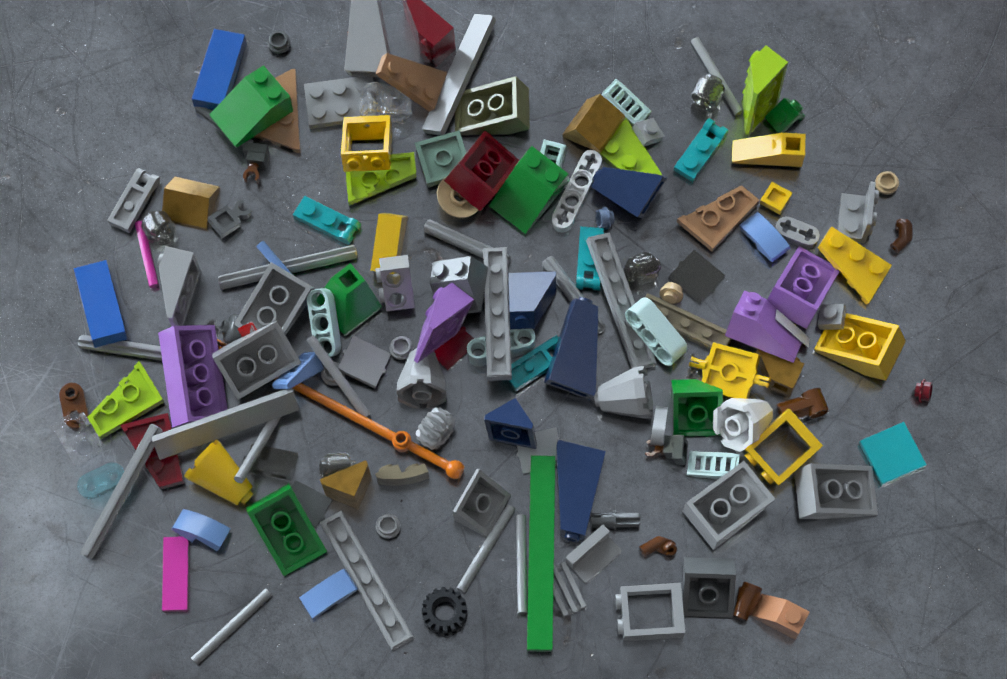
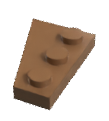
M386 53L382 56L375 75L430 112L435 109L447 72Z
M741 185L718 197L716 201L697 208L696 211L687 216L683 215L677 218V223L713 252L759 204V199Z

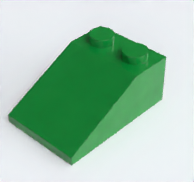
M263 65L244 77L209 115L237 148L293 112L290 95Z
M531 146L516 164L489 207L526 235L570 181L569 174Z
M289 483L246 507L250 519L283 576L327 552Z

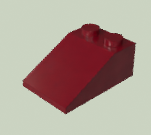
M403 0L404 12L421 57L427 63L431 62L436 67L439 66L456 50L454 27L422 0Z
M484 131L444 181L465 198L470 205L481 211L497 193L520 160L488 132Z

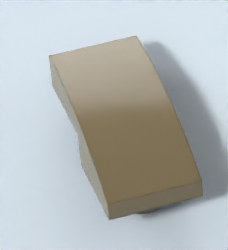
M418 463L412 464L404 472H401L398 464L394 466L389 464L381 467L379 472L375 473L378 484L385 486L409 485L429 479L425 463L421 465Z

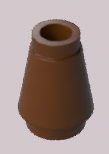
M743 581L742 587L739 586L733 616L748 621V618L762 597V588Z

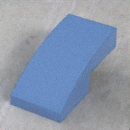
M756 212L739 225L741 232L756 243L757 250L771 262L790 249V245L759 212Z
M183 509L171 530L191 542L197 539L218 551L231 528L205 515Z
M342 569L299 598L310 616L317 618L334 604H340L356 592L358 588L346 569Z

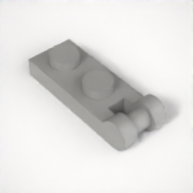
M136 169L107 220L108 223L130 233L151 194L158 187L160 177L154 174L148 175L143 169ZM142 182L146 183L144 187L139 186V184Z

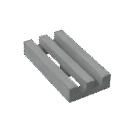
M564 561L560 565L554 566V575L571 608L566 610L554 585L553 597L563 618L585 609L586 604L566 562ZM561 570H563L579 603L577 606H575L559 573Z

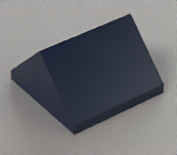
M516 398L485 415L484 422L489 440L531 449L537 448L533 423Z

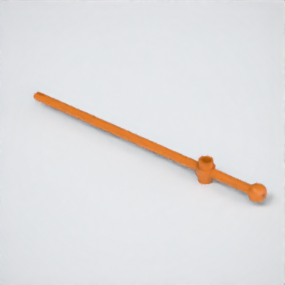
M217 339V343L222 345L223 347L228 345L227 343ZM302 383L292 388L392 441L394 448L398 452L409 450L445 469L447 476L451 479H459L464 472L465 467L463 463L458 460L448 461L412 442L410 434L405 431L395 433Z

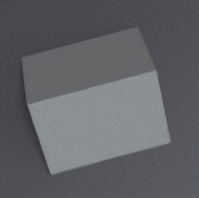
M476 469L453 510L454 521L487 537L511 494L480 469Z

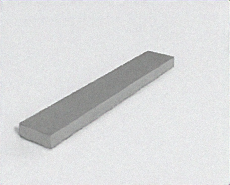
M474 14L448 70L435 109L429 112L422 127L425 133L434 135L445 134L496 23L494 16Z
M610 232L588 237L586 242L631 368L640 366L645 368L654 367L657 362L653 352L625 318V312L635 304Z
M507 247L483 248L484 265L488 267L484 290L487 381L512 380Z
M284 389L157 434L151 438L161 460L298 411L299 407L293 389Z
M342 510L321 521L320 524L349 576L358 588L362 599L391 650L394 651L413 640L414 636Z

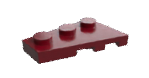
M168 413L120 425L135 450L150 424L160 427L163 432L172 429ZM154 447L145 466L159 488L165 489L184 484L178 454L160 460Z

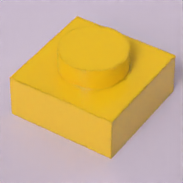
M771 182L761 198L760 204L780 215L792 197V192Z

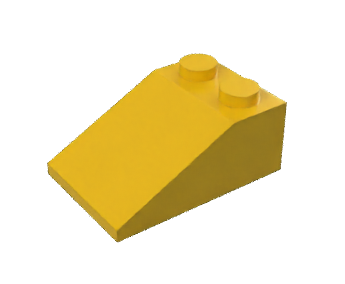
M846 313L844 329L824 330L814 350L865 376L886 381L906 340L899 325Z

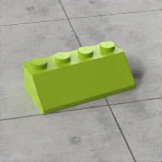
M765 46L761 51L756 50L749 59L748 77L744 82L746 86L742 92L744 94L742 101L745 134L748 136L778 104L788 62L768 46Z

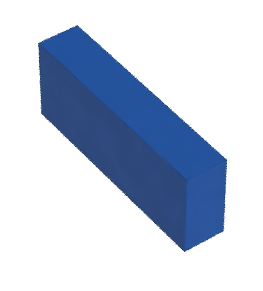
M218 29L213 30L192 96L194 107L214 110L232 91L247 44L244 34Z
M107 260L74 268L94 348L127 340Z

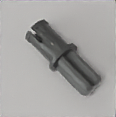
M613 510V513H591V529L599 528L602 525L606 528H614V530H616V527H639L640 514L616 513V510Z

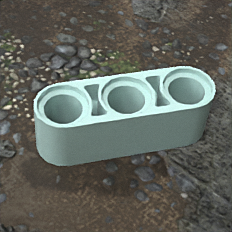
M327 288L314 289L307 296L312 336L316 337L322 347H324L325 341H329L332 345V351L327 354L330 357H334L341 350L334 295ZM319 293L325 297V302L322 306L316 301ZM322 317H325L329 323L326 330L320 325Z
M640 299L625 312L627 322L662 364L670 366L688 351L685 340L650 299Z
M533 329L510 330L511 358L525 355L534 350L535 333ZM486 336L475 338L467 345L468 360L474 366L487 365ZM521 337H528L531 341L523 344L518 340ZM475 349H482L484 351L480 356L472 354Z

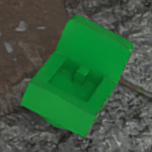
M783 98L765 118L778 133H784L795 121L803 119L805 115L802 113L803 107L797 100Z

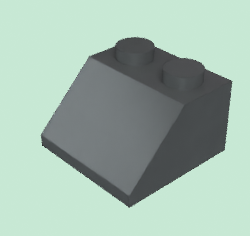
M471 256L434 261L430 278L433 295L440 287L445 288L450 283H453L474 299L468 313L481 312L488 267Z
M684 557L682 591L684 616L733 618L736 582L734 559Z

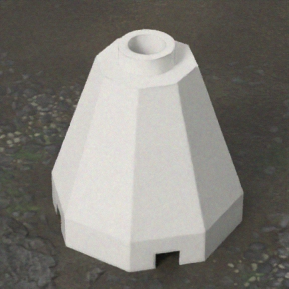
M731 398L713 411V430L717 435L721 434L723 437L721 442L725 447L742 452L747 446L759 440L760 435L773 420V409L767 401L761 399Z

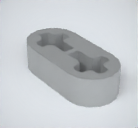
M787 216L780 218L775 227L788 243L804 249L814 248L820 236L819 231L814 226ZM785 225L790 226L787 233L783 232ZM807 233L812 234V239L809 241L805 240Z
M656 406L651 445H663L668 407Z

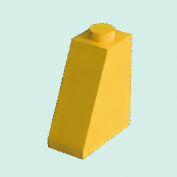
M390 213L378 214L370 271H376V268H380L379 258L401 256L408 216Z

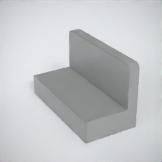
M604 525L600 526L566 556V564L585 584L592 580L622 552L621 548L609 537L610 531Z

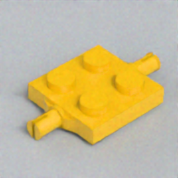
M714 342L710 354L705 360L691 357L690 360L692 362H689V367L702 369V382L722 389L723 396L729 398L748 399L754 384L768 388L770 384L767 382H771L770 377L761 376L757 373L761 357L759 354Z

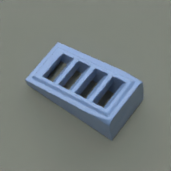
M315 352L302 353L298 357L301 363L280 375L272 383L273 389L289 390L321 372L324 368Z

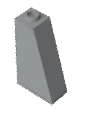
M351 0L344 71L349 76L378 77L375 74L382 56L386 53L391 54L381 0Z

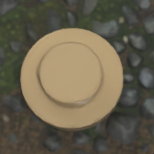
M889 171L880 173L875 180L876 189L882 194H892L899 186L897 176Z
M673 282L666 283L659 292L661 298L670 304L681 302L684 296L682 287Z

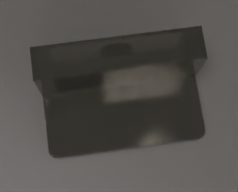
M264 446L249 473L292 482L299 455L296 452Z

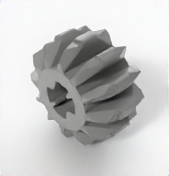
M441 407L432 409L422 419L421 424L418 425V430L416 431L417 439L426 448L428 447L431 450L438 449L441 445H444L451 433L454 432L453 428L456 426L455 418Z

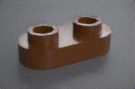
M67 383L59 392L63 417L70 429L79 431L86 428L89 424L86 396L79 384ZM70 391H75L74 396L68 397L67 395ZM75 413L80 414L78 419H72V416Z

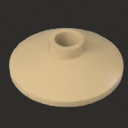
M444 178L437 189V199L441 208L447 214L456 218H467L474 215L478 209L470 205L465 198L453 190L444 181ZM454 196H459L461 201H457Z

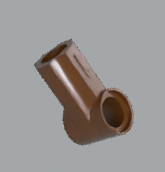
M821 388L810 389L802 393L800 397L777 403L776 405L778 416L786 409H790L799 420L807 417L815 419L829 412Z

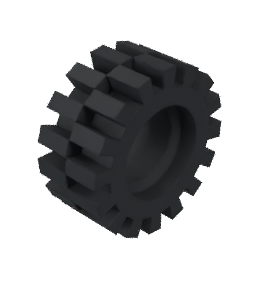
M441 587L440 590L436 588L433 590V593L426 595V600H423L422 603L423 620L432 632H438L439 635L443 636L444 633L451 635L453 634L452 632H458L460 627L464 626L468 615L466 601L461 596V593L455 592L453 588L446 589V587ZM442 602L452 604L455 609L454 615L448 620H440L435 615V608Z

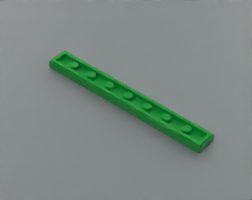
M531 455L528 652H553L555 456Z

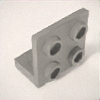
M870 182L866 196L842 193L840 197L837 230L857 243H865L867 236H872L873 226L876 225L877 212H874L879 198V190H875L876 182Z

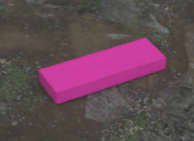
M163 537V612L189 611L190 541L184 537Z

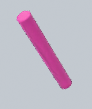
M144 221L135 222L148 284L150 288H156L159 284Z

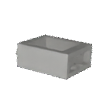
M681 583L620 587V594H615L616 610L621 609L622 619H617L618 634H623V642L684 638L685 622ZM670 593L673 627L630 630L628 596Z

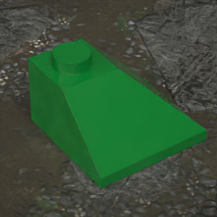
M697 379L671 380L673 436L717 435L713 430V411L723 403V390Z

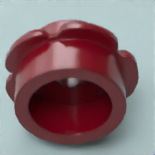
M923 379L921 383L916 384L915 397H919L920 403L923 401L930 402L933 382H927L926 379Z

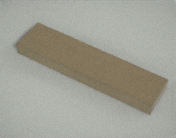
M649 293L646 294L645 298L650 299L681 337L711 350L713 342L729 346L732 338L725 336L726 329Z

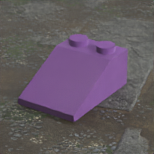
M799 246L767 300L789 320L807 329L837 277L839 270H836L831 263Z
M450 283L445 288L440 287L433 295L434 302L425 313L427 318L422 327L414 358L416 363H419L458 333L474 301L472 297L453 283Z
M744 290L733 312L725 334L726 337L793 363L802 344L798 338L775 319L777 309L767 299L755 292Z

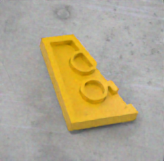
M834 227L828 230L818 246V249L832 266L839 270L848 280L849 286L852 289L855 288L860 294L861 300L866 305L869 304L892 265Z

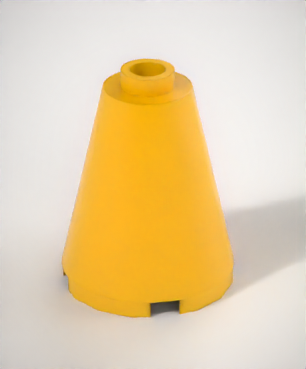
M217 439L194 461L195 467L193 469L189 468L184 475L189 481L235 505L240 503L245 505L254 495L251 492L253 486L247 477L243 483H238L234 480L240 468Z

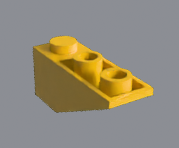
M776 133L733 140L732 163L802 167L805 158L806 134Z

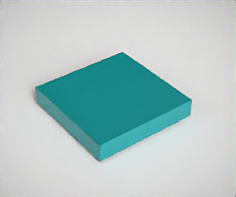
M905 422L859 442L881 486L918 471L927 465Z

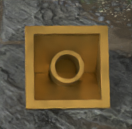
M598 94L586 100L562 136L601 153L626 117L605 97Z
M174 177L164 188L161 219L207 230L209 225L208 217L213 213L220 187Z
M365 460L322 478L320 482L327 497L359 509L372 477L368 463Z

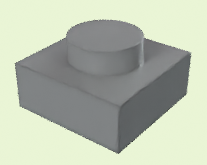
M654 118L636 122L632 127L643 146L661 142L665 137Z
M845 304L821 305L818 319L819 329H844L847 310Z

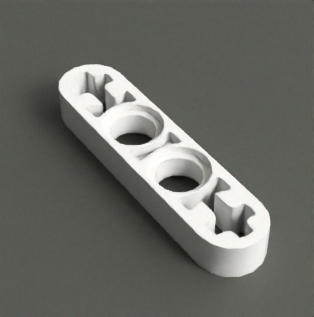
M588 150L584 152L552 215V226L557 232L569 231L594 183L592 178L597 170L601 169L602 157L597 151ZM592 158H594V159H595V163H593V164L591 165V167H590V169H589V172H588V171L586 170V169H587V163H588V161H590ZM582 176L587 178L588 184L578 186L575 180ZM569 196H575L579 202L575 206H569L565 200ZM565 210L568 212L566 222L560 225L558 224V219H562Z

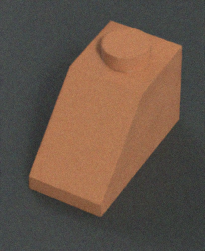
M761 594L762 597L750 617L796 640L810 612L786 599Z

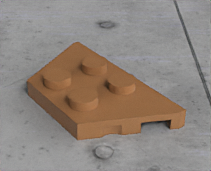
M291 69L275 79L290 95L293 112L260 132L254 138L270 141L279 147L283 145L293 149V152L301 153L296 70Z

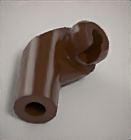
M903 218L896 221L895 226L899 231V237L890 244L891 249L895 253H899L913 239V225L908 219Z
M656 536L639 546L644 557L655 551L668 556H673L677 552L676 543L662 536Z

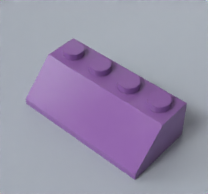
M215 325L172 326L159 332L172 428L228 410L222 373L212 357V353L218 350Z

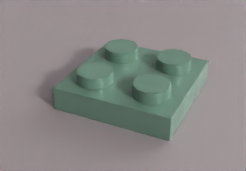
M460 131L415 142V148L427 187L440 184L466 154Z

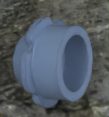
M606 206L596 211L595 218L598 228L610 229L615 221L613 211L608 210Z

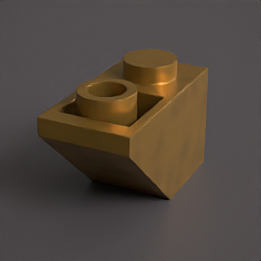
M757 349L756 354L761 356L759 366L763 376L771 378V382H767L770 384L769 387L791 396L805 363L800 362V359L797 357L793 363Z

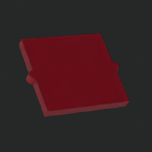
M461 327L454 337L434 351L438 362L447 371L467 354V345L474 339L466 331V327Z

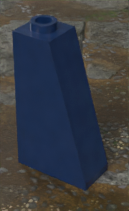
M579 297V299L575 298L570 302L544 383L590 399L596 393L598 306L592 304L593 301L590 299Z
M557 440L556 461L560 535L565 536L564 539L577 543L579 540H585L606 451Z

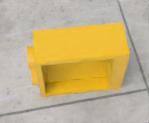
M390 115L344 117L341 146L343 171L390 170L392 150ZM384 139V150L351 151L352 141Z
M786 409L763 431L759 440L745 448L747 453L744 456L753 466L758 464L764 470L761 475L770 485L775 482L779 486L823 445L790 409ZM786 421L809 449L778 476L754 449Z

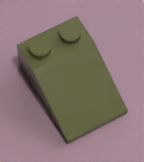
M515 76L465 90L455 111V131H460L461 135H481L484 131L490 135H503L530 129L529 88Z

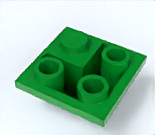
M351 263L335 274L324 287L329 289L334 295L338 326L344 336L382 308V305L365 279ZM320 293L316 301L321 306L325 302V297Z

